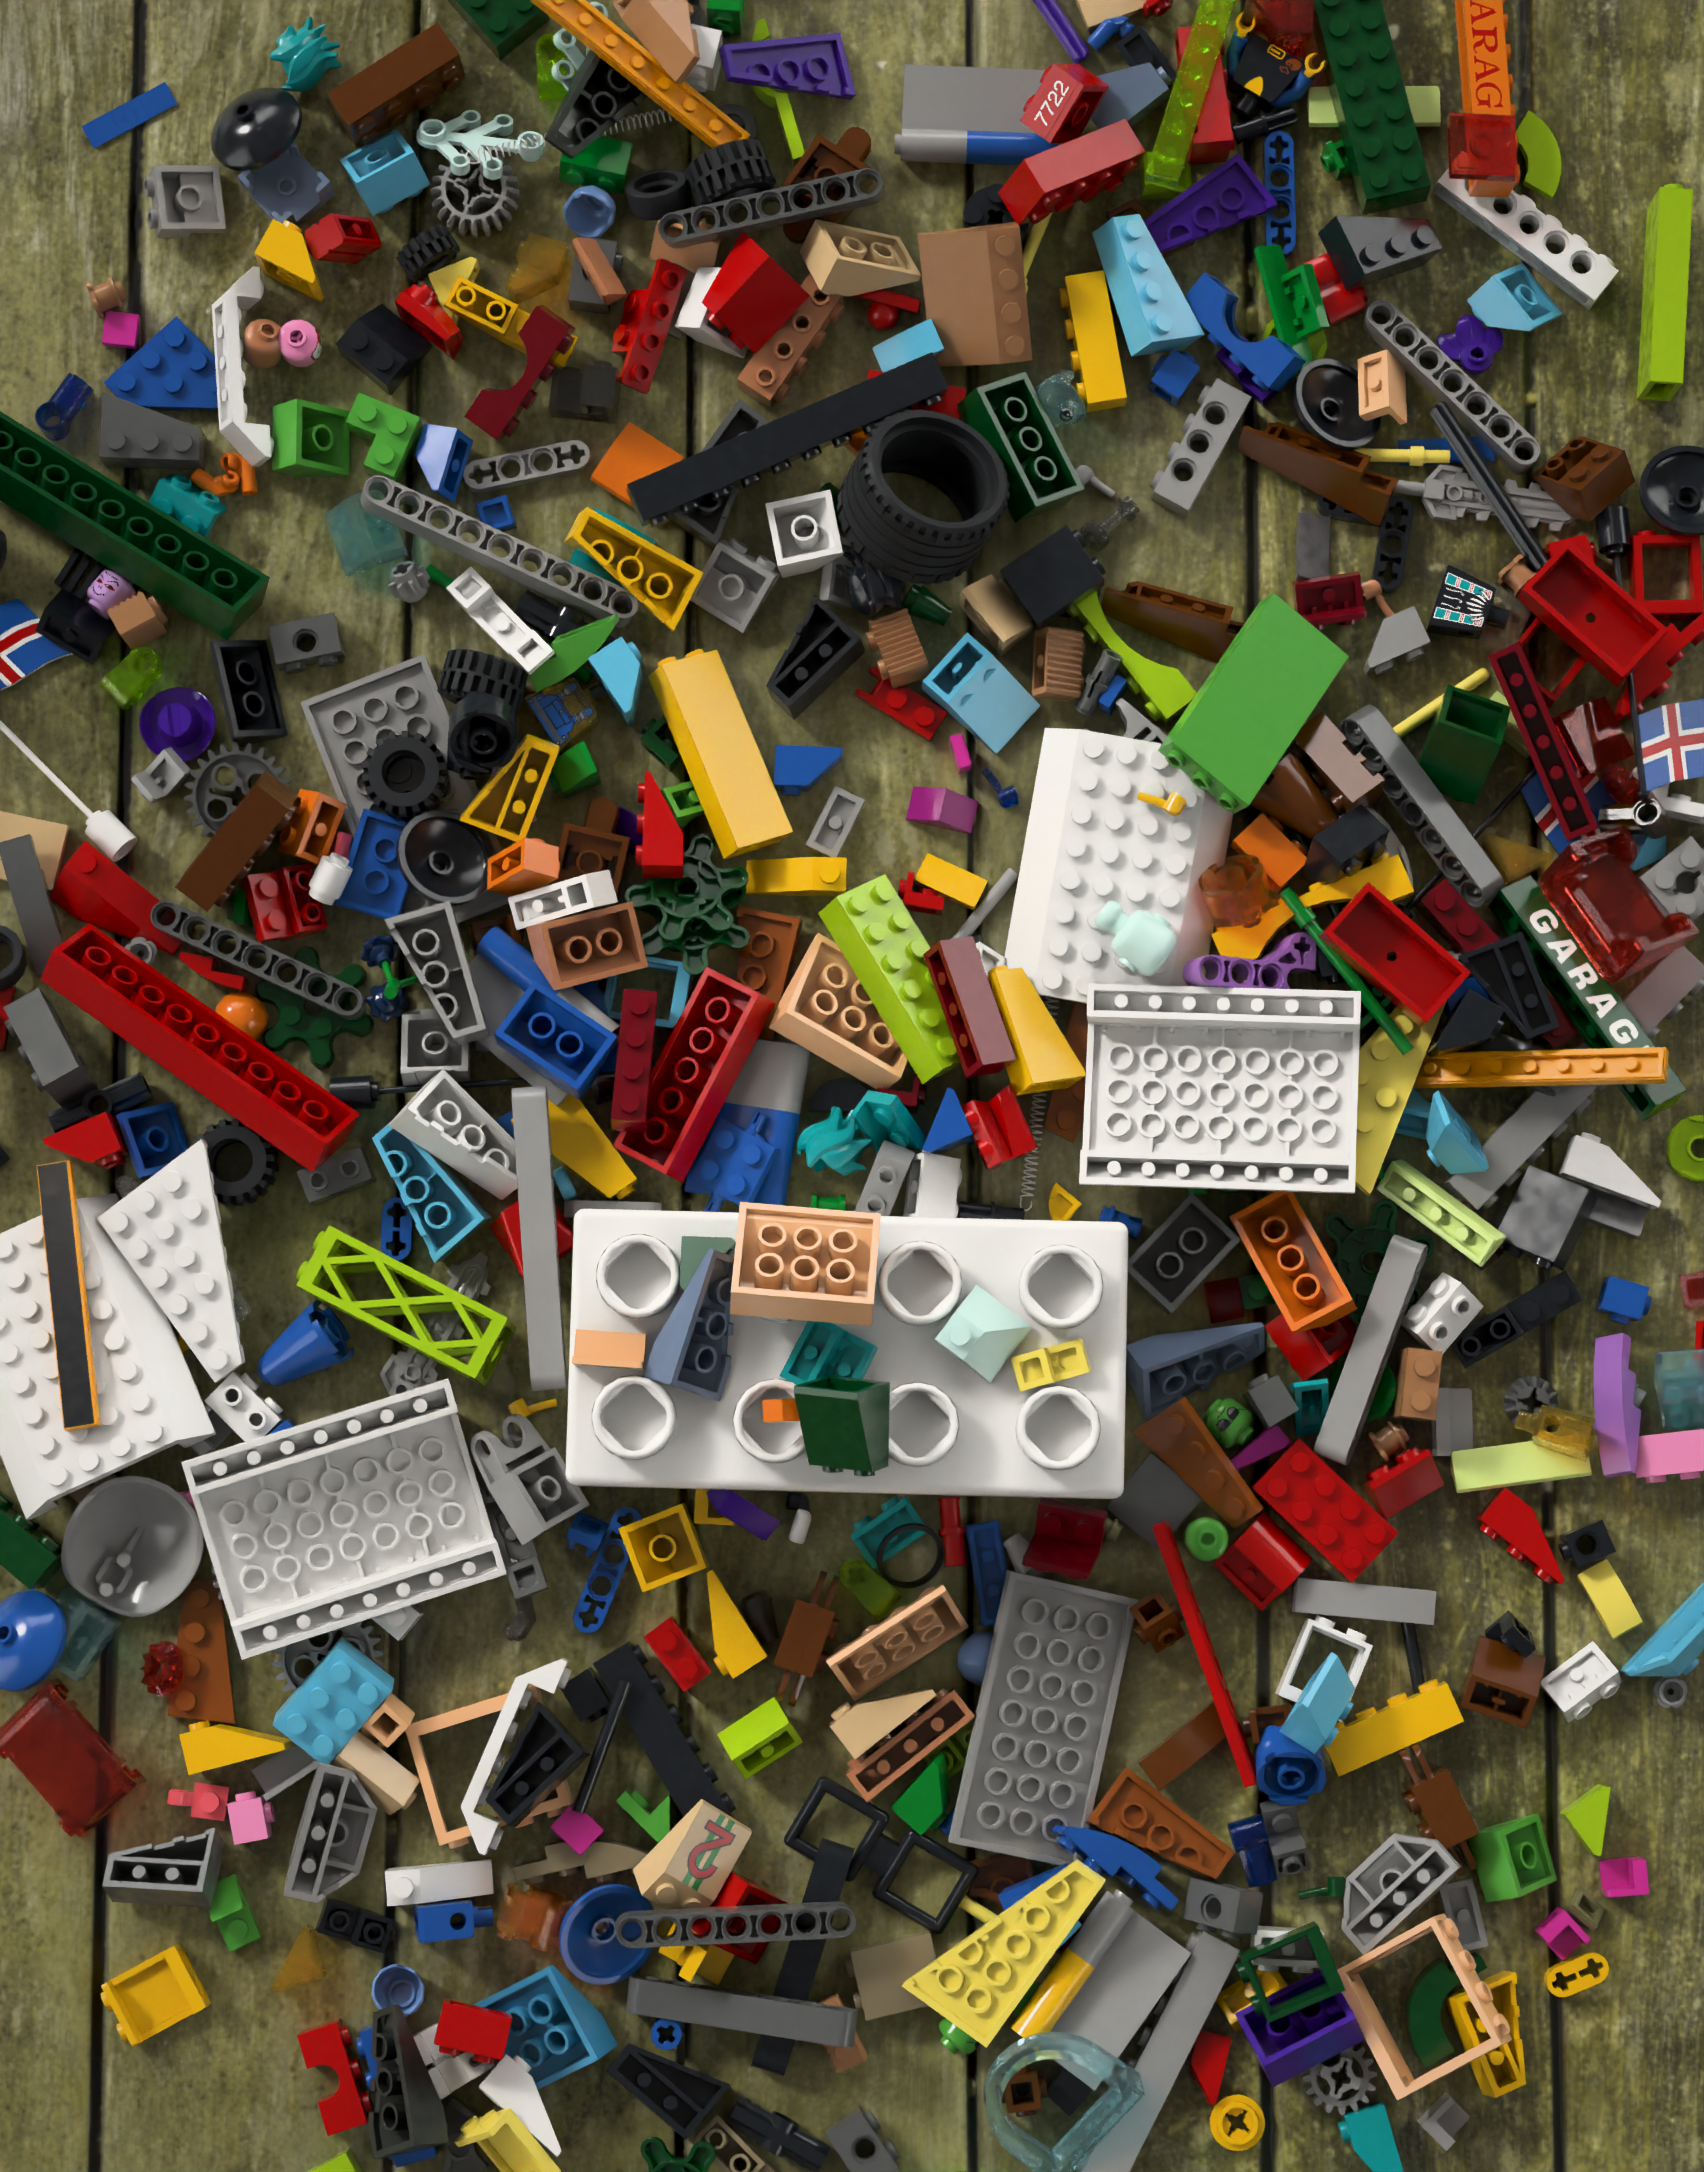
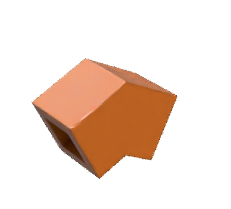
M795 1399L762 1400L763 1422L800 1421Z

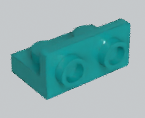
M868 1090L851 1113V1117L855 1118V1123L864 1136L872 1140L870 1144L876 1153H878L884 1140L904 1148L921 1150L927 1139L897 1095Z

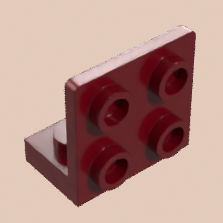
M1041 1498L1038 1503L1035 1533L1023 1556L1022 1565L1032 1567L1040 1572L1051 1571L1065 1574L1072 1579H1089L1103 1548L1107 1511Z

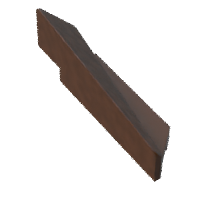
M1280 422L1269 423L1266 430L1263 431L1244 426L1237 450L1242 454L1375 525L1381 524L1399 481L1395 477L1367 470L1371 456L1355 450L1334 448L1323 443L1312 434Z
M1139 581L1128 583L1124 591L1114 590L1110 587L1105 588L1101 603L1104 615L1217 663L1245 624L1230 621L1233 611L1231 606Z

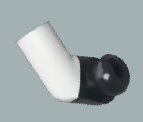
M790 1492L785 1506L788 1510H795L796 1514L788 1538L792 1542L803 1544L805 1543L811 1523L809 1498L804 1493L800 1495L796 1492Z

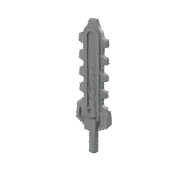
M1440 464L1423 483L1399 480L1394 493L1421 496V502H1423L1430 518L1433 520L1456 522L1457 518H1462L1465 512L1475 513L1476 521L1486 522L1489 516L1497 517L1476 483L1468 480L1467 473H1462L1463 468ZM1507 479L1505 484L1501 485L1529 528L1535 529L1538 523L1548 524L1549 531L1560 532L1562 526H1567L1573 523L1574 520L1582 519L1566 513L1546 491L1541 490V486L1537 483L1531 482L1529 488L1525 489L1518 488L1516 480Z
M479 1252L473 1259H467L460 1265L451 1264L447 1273L452 1278L447 1287L476 1301L479 1294L487 1296L492 1288L487 1283L488 1270L486 1266L489 1257ZM458 1312L420 1315L425 1320L424 1324L435 1342L451 1341L453 1338L461 1339L465 1333V1330L461 1327L463 1320ZM412 1329L409 1335L420 1340L414 1329ZM409 1348L407 1352L399 1351L396 1356L392 1353L380 1372V1376L388 1394L393 1396L438 1382L439 1380L436 1379L439 1374L435 1370L438 1362Z

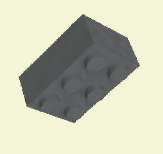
M1191 1193L1128 1259V1278L1167 1315H1170L1241 1239Z

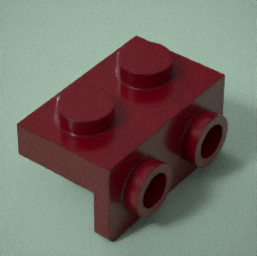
M1358 571L1292 582L1295 611L1318 630L1326 628V624L1339 622L1340 625L1357 624L1359 619L1367 618V610L1363 606L1361 577Z

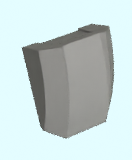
M436 1008L415 1009L402 1013L400 1074L403 1086L425 1085L443 1069L456 1082L471 1081V1044L467 1042L456 1045Z

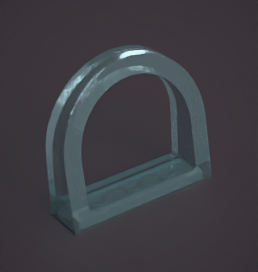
M1045 2032L1031 2035L1007 2047L989 2068L983 2091L987 2119L993 2134L1011 2155L1033 2172H1072L1145 2095L1139 2072L1096 2043L1082 2036L1065 2032ZM1045 2059H1061L1079 2064L1110 2086L1053 2148H1048L1018 2128L1009 2120L1002 2109L1003 2093L1013 2075L1026 2065Z

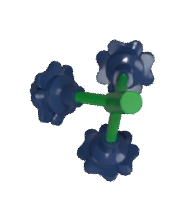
M374 936L369 942L363 944L364 951L361 954V960L367 961L368 967L379 966L383 969L387 982L381 986H373L370 990L371 995L366 998V1003L370 1006L373 1017L380 1016L382 1021L387 1022L392 1017L400 1018L403 1013L402 1009L407 1005V1001L402 997L401 988L417 982L420 983L416 974L401 981L395 979L390 966L391 962L398 959L397 953L400 946L395 942L393 936Z

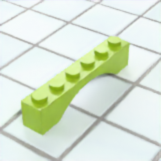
M1097 591L1067 610V613L1072 618L1077 616L1085 625L1082 630L1093 644L1098 642L1104 650L1110 649L1121 655L1123 660L1117 668L1126 677L1127 688L1135 696L1139 693L1147 703L1144 705V708L1154 721L1160 719L1166 725L1188 707L1197 692L1178 669L1163 666L1146 659L1122 641L1105 618L1098 601Z

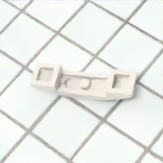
M469 567L446 587L447 591L481 629L529 675L555 654L554 650L495 594L492 587L472 567Z

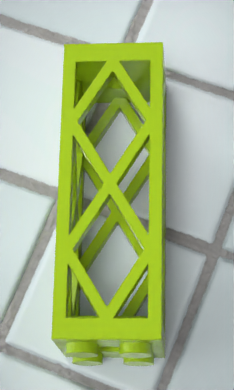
M330 1225L325 1232L321 1231L313 1244L315 1251L310 1261H304L297 1272L296 1279L299 1281L296 1286L309 1296L484 1387L486 1386L517 1328L507 1317ZM349 1250L359 1254L354 1256H346ZM375 1263V1264H364V1265L341 1266V1265H349V1264ZM381 1272L395 1298L358 1301L343 1274ZM395 1274L436 1295L408 1297ZM331 1283L334 1284L342 1299L327 1292ZM458 1312L473 1339L435 1342L419 1314ZM472 1314L490 1322L484 1334ZM406 1315L420 1340L376 1317ZM472 1356L468 1365L453 1357Z

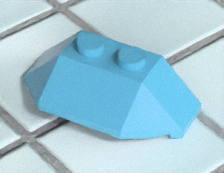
M1704 1582L1619 1670L1623 1675L1679 1676L1681 1673L1687 1675L1698 1665L1699 1660L1697 1657L1704 1650Z

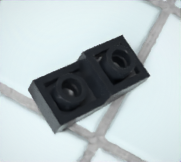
M326 1897L315 1930L321 1934L349 1941L353 1945L384 1953L395 1920L376 1912Z

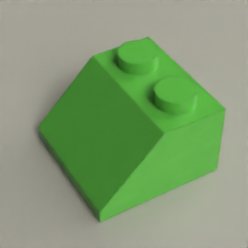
M294 399L273 406L272 438L274 440V451L272 454V471L296 477L349 476L350 431L346 420L350 411L301 399Z
M1532 1814L1478 1830L1479 1834L1468 1839L1470 1852L1477 1864L1479 1884L1483 1890L1486 1903L1519 1898L1557 1881L1539 1814Z

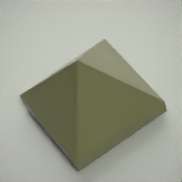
M1580 1887L1575 1890L1567 1907L1570 1917L1577 1924L1591 1931L1597 1928L1605 1911L1603 1906Z

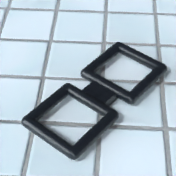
M826 1776L819 1777L785 1834V1845L815 1862L819 1848L803 1840L800 1836L825 1793L830 1794L873 1820L852 1856L845 1881H853L862 1866H866L881 1875L872 1890L874 1898L933 1933H943L978 1875V1866L925 1834L920 1836L914 1829H909L902 1841L898 1843L882 1833L890 1820V1816L886 1811L869 1801L866 1802L864 1798ZM915 1845L962 1872L936 1918L889 1890Z

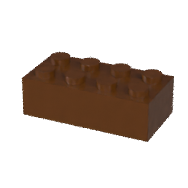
M437 22L328 92L327 96L335 117L357 148L362 144L368 145L374 142L380 136V132L386 128L399 126L407 119V115L414 110L427 108L434 102L435 97L442 92L455 90L466 77L460 54Z
M265 770L188 867L175 888L206 912L214 904L220 907L236 885L233 879L235 878L240 882L256 860L253 854L256 853L258 856H261L270 845L272 839L277 834L273 829L276 827L281 831L293 816L292 814L297 809L293 802L298 795Z

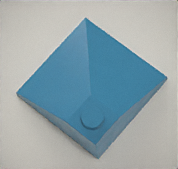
M553 1964L474 2004L475 2006L512 2015L510 2032L503 2057L507 2054L512 2059L515 2055L522 2058L532 2068L528 2074L533 2077L537 2090L599 2060L618 2046L602 2014Z

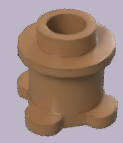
M112 276L108 277L109 281L96 286H92L90 281L86 282L94 308L100 319L105 318L103 311L117 306L122 309L124 308L122 301L127 300L121 281L114 282Z
M1522 554L1517 555L1497 575L1499 577L1497 582L1500 585L1506 583L1514 591L1513 595L1518 598L1523 586L1537 573H1533L1523 562L1525 557Z
M1390 1420L1387 1421L1386 1427L1373 1434L1371 1431L1366 1434L1368 1441L1382 1463L1389 1461L1388 1457L1401 1449L1406 1451L1407 1446L1405 1443L1410 1440L1400 1423L1394 1425Z

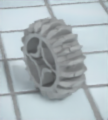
M461 149L459 153L466 155V152ZM499 155L498 159H500L502 163H504L503 158ZM468 156L470 162H478L473 156ZM480 163L470 164L469 172L474 173L466 179L459 178L461 176L453 174L450 166L439 165L438 169L442 176H433V184L437 187L431 188L430 194L435 198L432 202L433 209L440 210L437 214L438 219L441 222L448 220L446 225L449 230H453L458 226L459 235L463 237L467 230L470 229L472 237L476 239L478 237V230L483 229L484 234L489 237L491 235V226L494 225L498 231H501L503 227L500 220L503 219L508 222L512 220L509 211L517 210L518 205L514 199L519 198L520 193L518 189L514 188L518 185V180L516 176H510L513 172L510 165L503 166L502 177L496 179L502 186L501 195L494 193L493 189L486 186L487 179L483 175V166ZM480 188L481 194L478 195L476 193L477 197H472L471 199L469 192L472 191L474 193V189ZM450 192L456 193L458 198L464 200L463 213L456 210L449 202ZM481 208H492L483 214L476 215Z

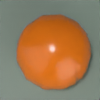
M240 991L227 994L215 1007L216 1013L254 1040L260 1039L267 1030L269 1014L265 1004L252 994Z

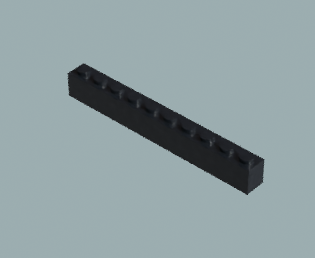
M930 352L627 484L626 491L642 527L651 524V527L655 528L670 520L669 515L681 510L684 515L700 508L699 502L711 497L713 501L720 500L730 495V489L742 484L743 488H747L762 480L760 476L767 472L773 471L774 475L790 469L792 467L791 462L803 457L804 461L812 460L822 454L821 449L833 444L834 448H839L850 443L853 440L852 435L862 431L865 435H868L879 422H882L888 416L892 417L895 413H903L921 405H924L925 409L931 408L943 401L942 396L946 394L948 386L933 353Z

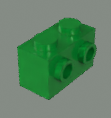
M600 136L572 159L562 153L559 180L576 186L594 185L607 193L623 194L631 165L633 143Z

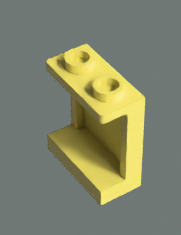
M510 2107L498 2112L491 2110L480 2118L477 2116L471 2117L461 2126L460 2130L462 2133L454 2141L458 2147L477 2142L500 2172H561L559 2167Z

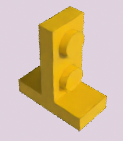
M673 1923L667 1936L674 1932L675 1923ZM712 1944L660 1947L658 1951L682 1966L678 1976L691 1982L693 1976L697 1973L719 1985L735 1956Z

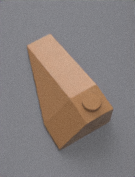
M614 0L612 3L621 19L672 79L681 85L700 59L697 32L691 27L690 17L694 14L693 5L689 4L688 0Z

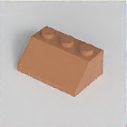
M632 901L526 927L534 961L554 991L648 967Z

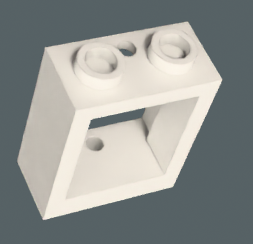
M1316 1615L1315 1620L1306 1618L1275 1694L1297 1702L1303 1690L1290 1684L1313 1630L1357 1649L1348 1671V1676L1355 1689L1373 1645L1365 1642L1366 1635L1348 1628L1345 1634L1333 1629L1336 1622L1319 1615Z

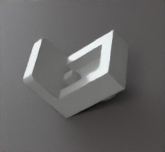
M169 747L163 749L145 771L136 773L131 780L138 787L139 793L144 798L148 799L151 803H155L169 798L190 775L189 771L191 769L173 748Z

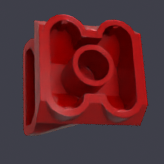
M1010 1084L989 1102L972 1100L961 1106L973 1133L974 1143L988 1172L1037 1150L1036 1142Z
M519 1201L501 1212L500 1217L489 1227L517 1267L521 1277L524 1278ZM555 1204L560 1261L573 1252V1229Z

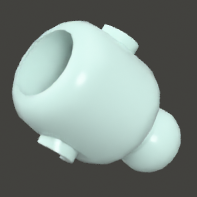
M1109 900L1094 920L1097 928L1102 931H1109L1115 936L1112 940L1111 948L1114 954L1120 958L1118 962L1128 967L1133 973L1137 971L1145 976L1154 975L1178 943L1176 934L1169 928L1171 924L1157 913L1152 915L1147 911L1137 910L1131 916H1128L1123 912L1122 906L1116 901Z

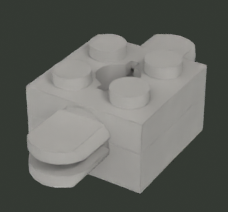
M1692 836L1632 883L1643 896L1627 913V923L1633 931L1640 934L1650 933L1664 922L1676 935L1704 913V848L1702 849Z

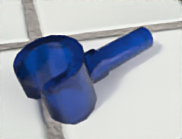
M988 767L981 771L993 786L1001 807L1008 808L1019 803L1018 794L1013 785L1003 789L1001 783Z

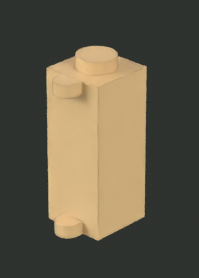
M360 1729L329 1764L353 1770L374 1803L388 1815L393 1814L400 1808L406 1810L417 1796L414 1790L420 1782L419 1776L415 1772L411 1773L365 1737Z

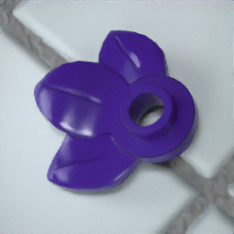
M1464 314L1457 322L1455 333L1438 335L1437 344L1439 349L1452 361L1460 362L1466 372L1479 375L1491 367L1493 355L1502 348L1503 335L1500 328L1493 327L1485 330L1483 323L1477 317ZM1472 355H1478L1482 358H1474Z

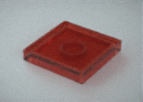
M1450 112L1447 117L1449 178L1514 182L1517 178L1515 116Z
M1605 696L1560 713L1553 718L1582 778L1635 755Z

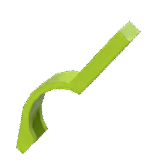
M765 18L757 20L752 42L769 40L770 33ZM750 85L758 99L767 106L776 109L794 168L805 151L788 94L776 92L768 87Z

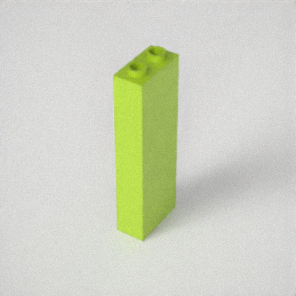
M1667 184L1664 187H1660L1647 207L1637 399L1670 402L1683 384L1693 189H1684V186L1680 184Z

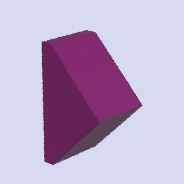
M913 787L906 820L971 835L978 801L947 788Z

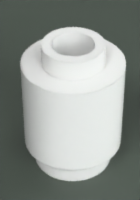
M331 853L330 856L323 855L310 880L309 896L321 903L333 905L335 899L340 898L353 871L348 866L349 860L336 853Z

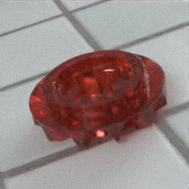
M1614 764L1609 765L1602 771L1604 787L1617 803L1636 804L1642 800L1637 797L1636 793L1640 792L1639 782L1632 772L1626 771L1621 765L1617 766Z
M160 1641L158 1644H151L149 1653L143 1654L145 1665L139 1668L144 1672L141 1683L148 1685V1693L156 1694L157 1696H169L178 1689L182 1682L185 1669L183 1655L180 1649L172 1642Z

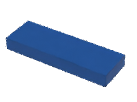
M999 1520L965 1526L982 1627L995 1625L1007 1572Z

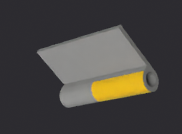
M1117 1889L1113 1894L1106 1891L1010 2027L1094 2091L1192 1954L1130 1908L1133 1901Z

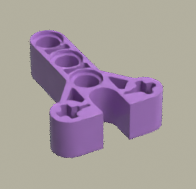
M1298 932L1277 939L1273 950L1260 960L1213 954L1201 956L1186 962L1182 972L1183 979L1187 985L1196 987L1291 989L1287 983L1288 973L1301 974L1316 969V943L1308 933ZM1202 965L1206 969V978L1201 971ZM1232 969L1236 973V982L1232 978ZM1262 973L1266 977V984L1262 981Z

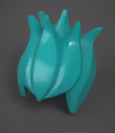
M308 17L301 29L295 31L293 25H289L286 31L277 38V48L270 54V58L273 61L282 62L288 76L286 84L281 86L280 89L291 92H308L316 86L325 72L342 66L336 60L338 53L330 52L340 47L339 42L326 41L328 35L320 37L326 24L313 29V19Z
M833 1106L831 1107L828 1119L803 1130L797 1141V1154L801 1155L802 1152H806L807 1166L809 1168L814 1165V1171L819 1172L828 1165L843 1176H847L857 1170H867L856 1161L861 1157L865 1149L872 1147L870 1144L872 1140L859 1138L861 1130L857 1124L855 1126V1118L851 1117L853 1110L845 1118L842 1117L841 1108Z

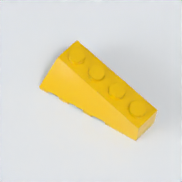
M588 507L578 514L564 541L566 544L596 560L672 632L675 630L703 575L702 571Z

